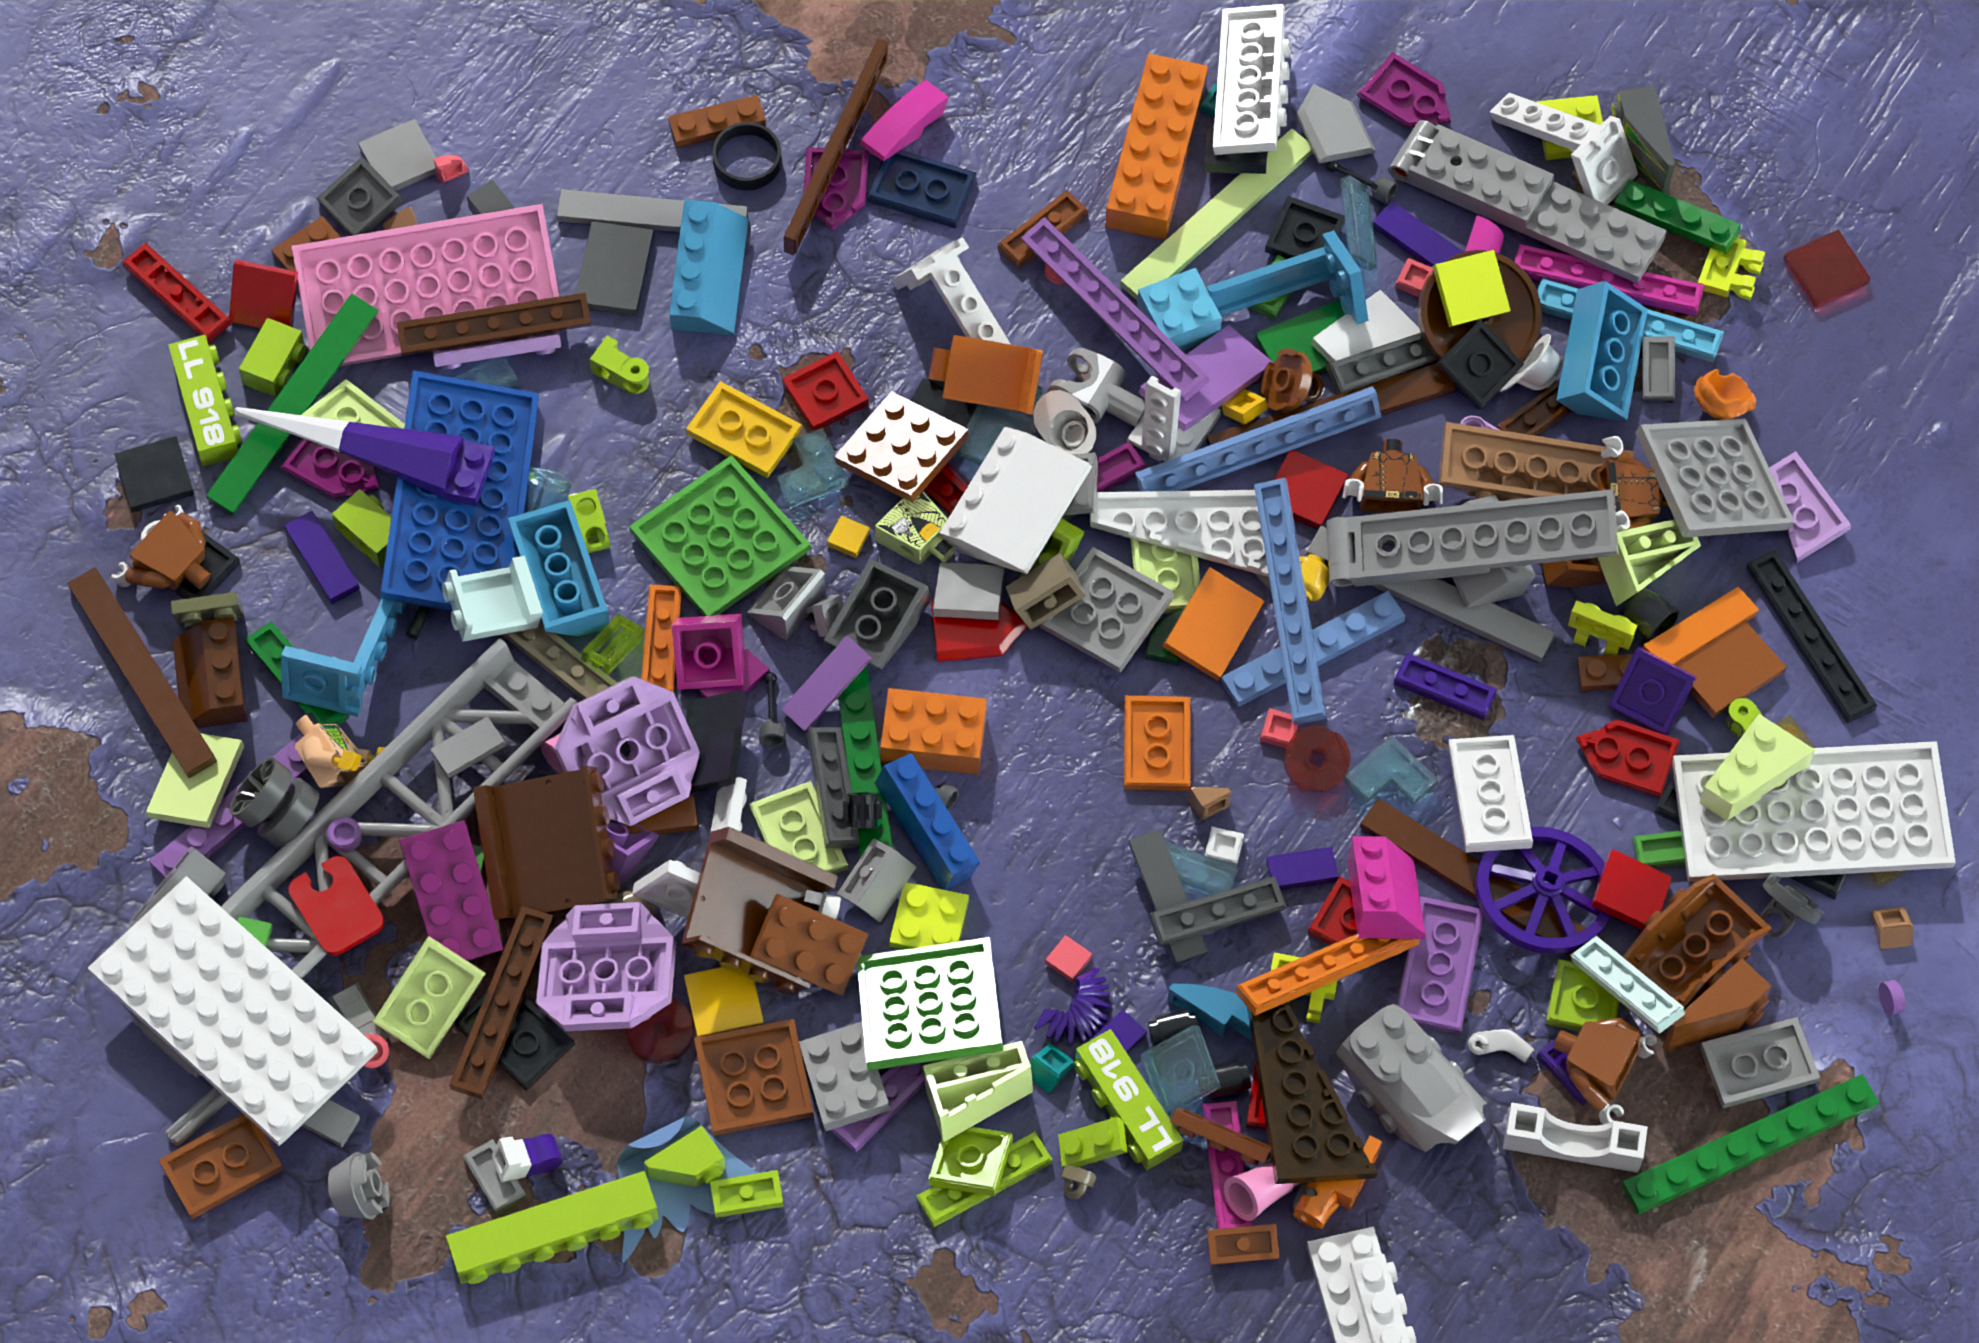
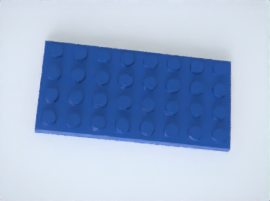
M413 370L404 429L463 436L465 441L494 446L495 456L477 506L445 500L397 477L379 598L453 611L451 603L445 601L442 591V584L446 582L449 570L456 569L458 576L508 568L512 558L518 557L519 552L508 518L524 514L539 393Z

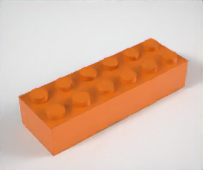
M1148 53L1106 208L1105 228L1162 240L1167 239L1200 113V106L1206 90L1207 65Z

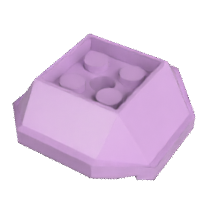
M632 676L574 704L554 747L564 773L581 770L582 766L597 767V771L602 774L604 780V791L601 792L602 802L608 809L610 820L632 826L688 798L692 786L691 781L700 754L674 693ZM624 742L630 745V754L626 759H623L620 755V747Z
M641 902L575 905L565 916L566 920L556 927L542 943L536 1004L543 1013L565 1031L633 1028L642 1021L649 1020L653 1014L672 1001L677 942L674 936L651 915Z

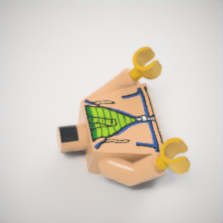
M313 713L306 714L296 722L304 737L295 744V749L320 788L346 786L385 748L378 747L376 755H372L370 750L357 749L337 724L321 725Z

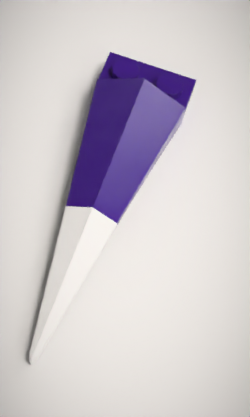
M240 407L235 408L236 414L240 417L338 451L410 482L445 500L477 506L495 456L494 446L465 441L463 436Z

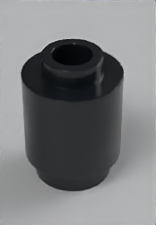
M1187 1008L1155 1015V1019L1147 1021L1154 1047L1162 1045L1163 1048L1194 1041V1033L1199 1032L1195 1013L1188 1014Z
M1234 1060L1205 1067L1204 1075L1199 1076L1203 1095H1209L1212 1101L1243 1094L1245 1089L1251 1088V1078L1246 1062L1237 1063Z

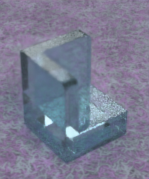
M531 467L528 477L525 508L531 512L567 501L572 482L559 472Z

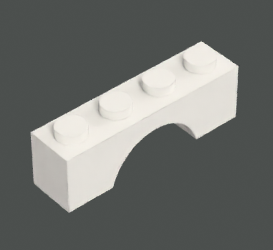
M1511 1103L1507 1116L1503 1149L1638 1173L1644 1157L1648 1127L1619 1121H1612L1598 1126L1577 1125L1555 1118L1545 1108Z

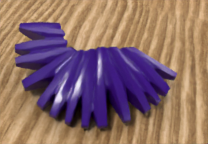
M1097 967L1076 977L1074 996L1068 1011L1064 1013V1011L1058 1012V1010L1044 1009L1034 1029L1038 1030L1047 1023H1050L1046 1037L1050 1038L1055 1033L1054 1041H1058L1066 1029L1068 1044H1073L1074 1031L1081 1042L1086 1041L1085 1036L1089 1039L1093 1038L1092 1032L1095 1034L1099 1032L1096 1026L1103 1028L1105 1025L1101 1021L1107 1022L1108 1016L1097 1009H1110L1111 1007L1110 1004L1100 1000L1101 998L1110 997V992H1104V990L1109 988V985H1100L1107 980L1105 977L1093 978L1100 969Z

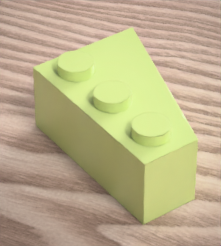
M1675 519L1617 532L1619 555L1598 557L1615 605L1618 606L1638 593L1649 583L1701 546L1698 537H1683Z
M1758 714L1704 786L1699 803L1728 821L1760 800L1761 796L1773 788H1778L1784 784L1788 778L1797 772H1802L1808 768L1815 749Z
M1022 1041L1003 1045V1051L952 1058L923 1065L926 1093L943 1142L1033 1092L1031 1066Z

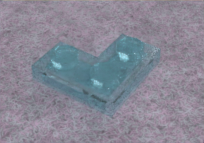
M823 428L793 439L794 447L804 466L777 476V484L789 508L849 486V479L844 469L836 465L834 458L836 453Z
M1391 735L1345 775L1344 782L1366 803L1391 783L1415 805L1438 784V778Z

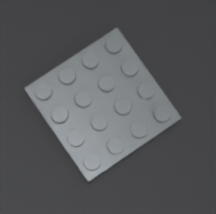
M1746 419L1640 425L1636 430V436L1651 468L1655 471L1658 484L1683 537L1788 530L1795 523Z

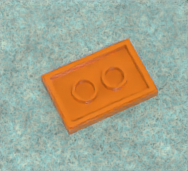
M1209 567L1162 647L1218 681L1262 607L1264 600Z
M1125 695L1124 790L1190 791V697Z

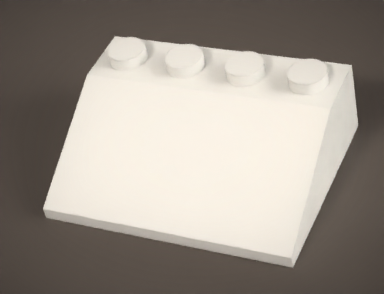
M1004 427L940 531V534L960 554L1028 574L1092 466L1090 463L1031 434Z

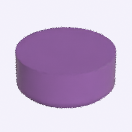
M338 818L328 827V840L331 847L336 851L350 852L361 843L362 833L360 826L352 818Z
M1895 980L1880 983L1879 998L1884 1011L1888 1015L1903 1012L1905 1009V996L1900 984Z

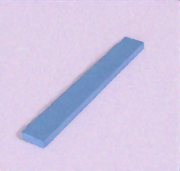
M1372 386L1135 472L1139 492L1181 491L1381 418L1377 392Z
M1286 478L1254 484L1292 721L1294 725L1327 719L1288 482Z

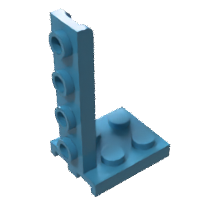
M1334 230L1322 234L1324 244L1322 248L1206 286L1220 315L1223 316L1329 280L1330 291L1334 298L1339 297L1344 313L1346 315L1350 314L1357 325L1369 321L1362 272Z
M381 599L354 662L309 652L305 649L285 646L281 654L282 698L358 717L362 708V695L367 684L372 685L374 682L377 661H383L387 649V638L394 636L397 627L398 613H404L407 603Z

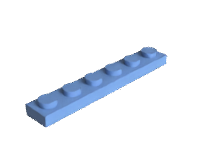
M1389 591L1312 630L1318 666L1405 621V614ZM1281 647L1221 677V684L1237 708L1286 683Z

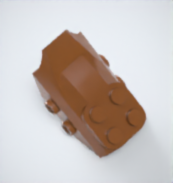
M1715 874L1693 883L1686 891L1682 888L1679 889L1668 901L1670 906L1662 913L1657 910L1647 919L1644 924L1646 928L1623 956L1625 960L1680 1003L1684 1010L1741 958L1746 961L1751 954L1749 950L1772 929Z

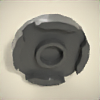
M1773 873L1762 884L1773 899L1761 913L1760 917L1767 923L1771 914L1778 913L1782 916L1784 924L1780 931L1772 932L1770 930L1766 936L1780 938L1787 935L1800 918L1816 925L1825 912L1820 909L1816 910L1819 905L1792 883L1786 887L1779 884L1782 877Z

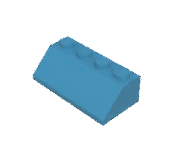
M684 199L669 311L671 330L734 336L749 222L747 217L716 202Z
M1606 281L1577 289L1556 401L1579 415L1617 421H1626L1628 419L1647 308Z
M568 500L508 518L519 555L526 558L543 611L541 620L545 632L580 637L610 628L608 609L571 501Z

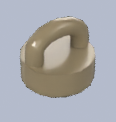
M1072 1165L1064 1166L1061 1178L1066 1180L1064 1193L1066 1197L1073 1200L1082 1197L1086 1188L1093 1189L1096 1180L1094 1173ZM1077 1184V1190L1073 1191V1185Z

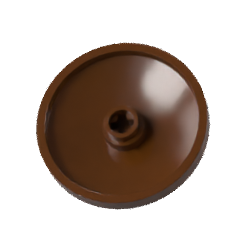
M1472 250V251L1462 252V253H1459V254H1457V255L1452 256L1451 258L1445 260L1444 262L1451 261V260H1455V259H1459V258H1463V257H1467V256H1471V255H1475V254H1479V253H1483V252H1487V251H1486V250ZM1495 253L1511 311L1481 320L1522 362L1533 349L1540 333L1542 323L1541 302L1536 287L1528 274L1513 260ZM1432 271L1419 295L1417 317L1425 344L1437 360H1439L1476 321L1449 327L1434 271Z

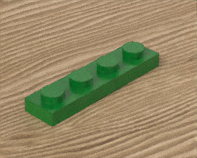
M1630 179L1614 202L1615 208L1725 254H1727L1741 232L1740 223Z
M270 621L245 638V642L282 687L281 654L285 646H293L275 624ZM294 701L305 715L313 713L321 725L337 724L339 726L350 718L348 714Z

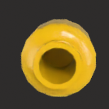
M1313 554L1300 556L1308 604L1320 600L1329 583V569L1326 567L1325 561Z

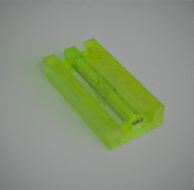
M618 613L583 649L581 659L585 662L589 659L592 660V666L595 668L599 666L604 667L603 672L609 675L644 638L645 628ZM621 626L625 627L600 654L596 653ZM633 632V634L618 648V646Z

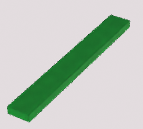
M351 293L267 411L301 415L312 407L378 315V310ZM258 423L209 490L206 499L234 516L292 434Z

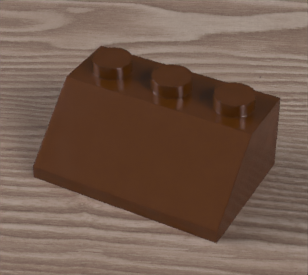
M234 617L200 621L173 640L178 699L197 729L247 722L248 716L239 634Z

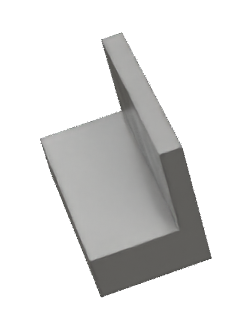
M873 838L837 894L844 900L862 909L876 921L881 922L917 866L893 848Z

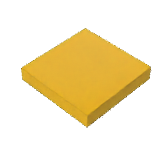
M720 967L684 975L697 1037L764 1024L755 981L748 978V973Z

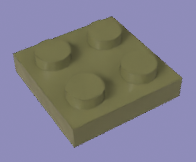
M237 592L171 601L172 614L178 625H184L185 629L192 628L200 621L234 617L235 622H237V618L244 617L243 604Z

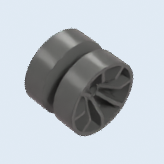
M271 757L261 762L243 781L231 802L230 814L248 827L257 825V834L278 848L292 840L307 823L317 806L319 792L301 778L292 780V772L275 758Z

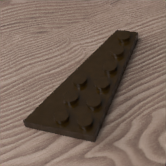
M1286 1002L1256 1016L1247 1008L1275 1184L1376 1179L1379 1173L1374 1163H1370L1363 1150L1364 1144L1359 1135H1355L1348 1122V1114L1325 1071L1320 1069L1314 1057L1315 1052L1311 1044L1307 1043L1298 1027L1299 1022L1289 1003Z

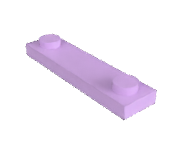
M559 331L436 350L433 351L435 367L442 366V369H455L460 367L461 363L535 351L539 355L550 354L555 351V348H561Z

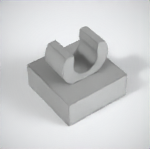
M830 595L806 608V613L813 612L815 622L810 624V629L818 630L819 637L827 635L843 607L841 595Z

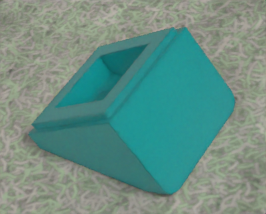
M1051 1043L1035 1054L1029 1062L1032 1081L1047 1093H1051L1074 1068V1061Z

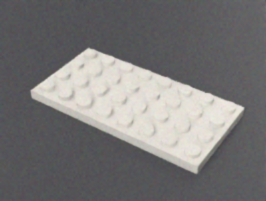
M1937 741L1813 748L1815 752L1808 768L1802 772H1797L1788 778L1784 784L1778 788H1773L1761 796L1760 800L1728 821L1699 802L1704 786L1729 753L1673 756L1672 765L1688 882H1698L1712 874H1715L1720 880L1768 878L1771 873L1779 877L1941 869L1953 868L1956 863Z
M187 876L88 967L89 973L278 1146L285 1142L378 1052L377 1047Z

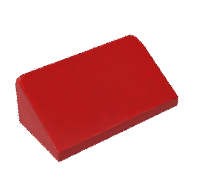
M947 463L924 490L951 515L970 483Z

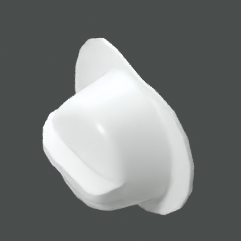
M1550 334L1544 335L1536 342L1529 355L1523 360L1522 363L1524 365L1499 392L1509 389L1515 383L1532 390H1542L1549 387L1556 380L1563 368L1564 360L1549 344L1551 340Z
M1062 390L1050 391L1044 394L1036 403L1033 412L1034 424L1043 439L1071 455L1092 451L1096 440V427L1081 403L1072 394Z

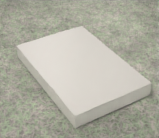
M1379 290L1366 299L1369 321L1357 325L1350 314L1344 315L1313 337L1311 344L1331 363L1420 333V328L1392 300Z

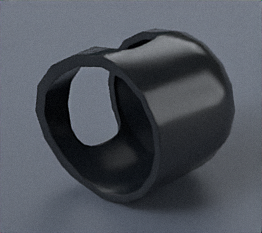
M1642 589L1626 600L1620 615L1637 625V628L1643 634L1642 644L1644 645L1652 640L1653 633L1658 626L1660 631L1655 637L1672 628L1678 619L1679 610L1655 591Z

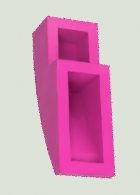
M924 80L895 103L861 139L860 145L882 161H885L920 138L924 127L943 115L949 96L927 80Z

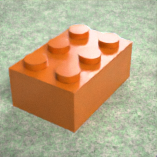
M888 688L880 746L881 764L886 765L887 762H893L912 753L922 769L979 775L987 699Z

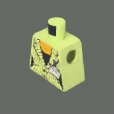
M924 492L913 503L903 498L875 525L876 541L916 564H922L931 554L942 562H946L951 558L956 549L940 534L948 518Z

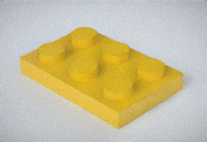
M720 381L687 426L686 435L727 457L732 455L738 463L768 479L802 431L800 423Z

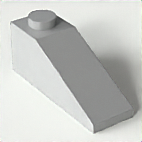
M190 846L127 925L131 928L186 876L207 895L210 894L214 897L225 884V880L222 878L226 873L194 847Z

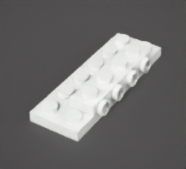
M1283 4L1223 9L1213 138L1215 155L1277 151V137L1280 136V127L1287 126L1286 109L1282 108V104L1288 103L1287 85H1283V81L1289 80L1290 71L1289 63L1284 61L1285 58L1291 57L1290 39L1284 38L1285 9Z
M1374 1226L1307 1242L1306 1247L1334 1343H1417L1413 1327H1406L1402 1315L1407 1314L1403 1294L1396 1295L1393 1283L1398 1281L1393 1261L1387 1263L1385 1255L1381 1253Z

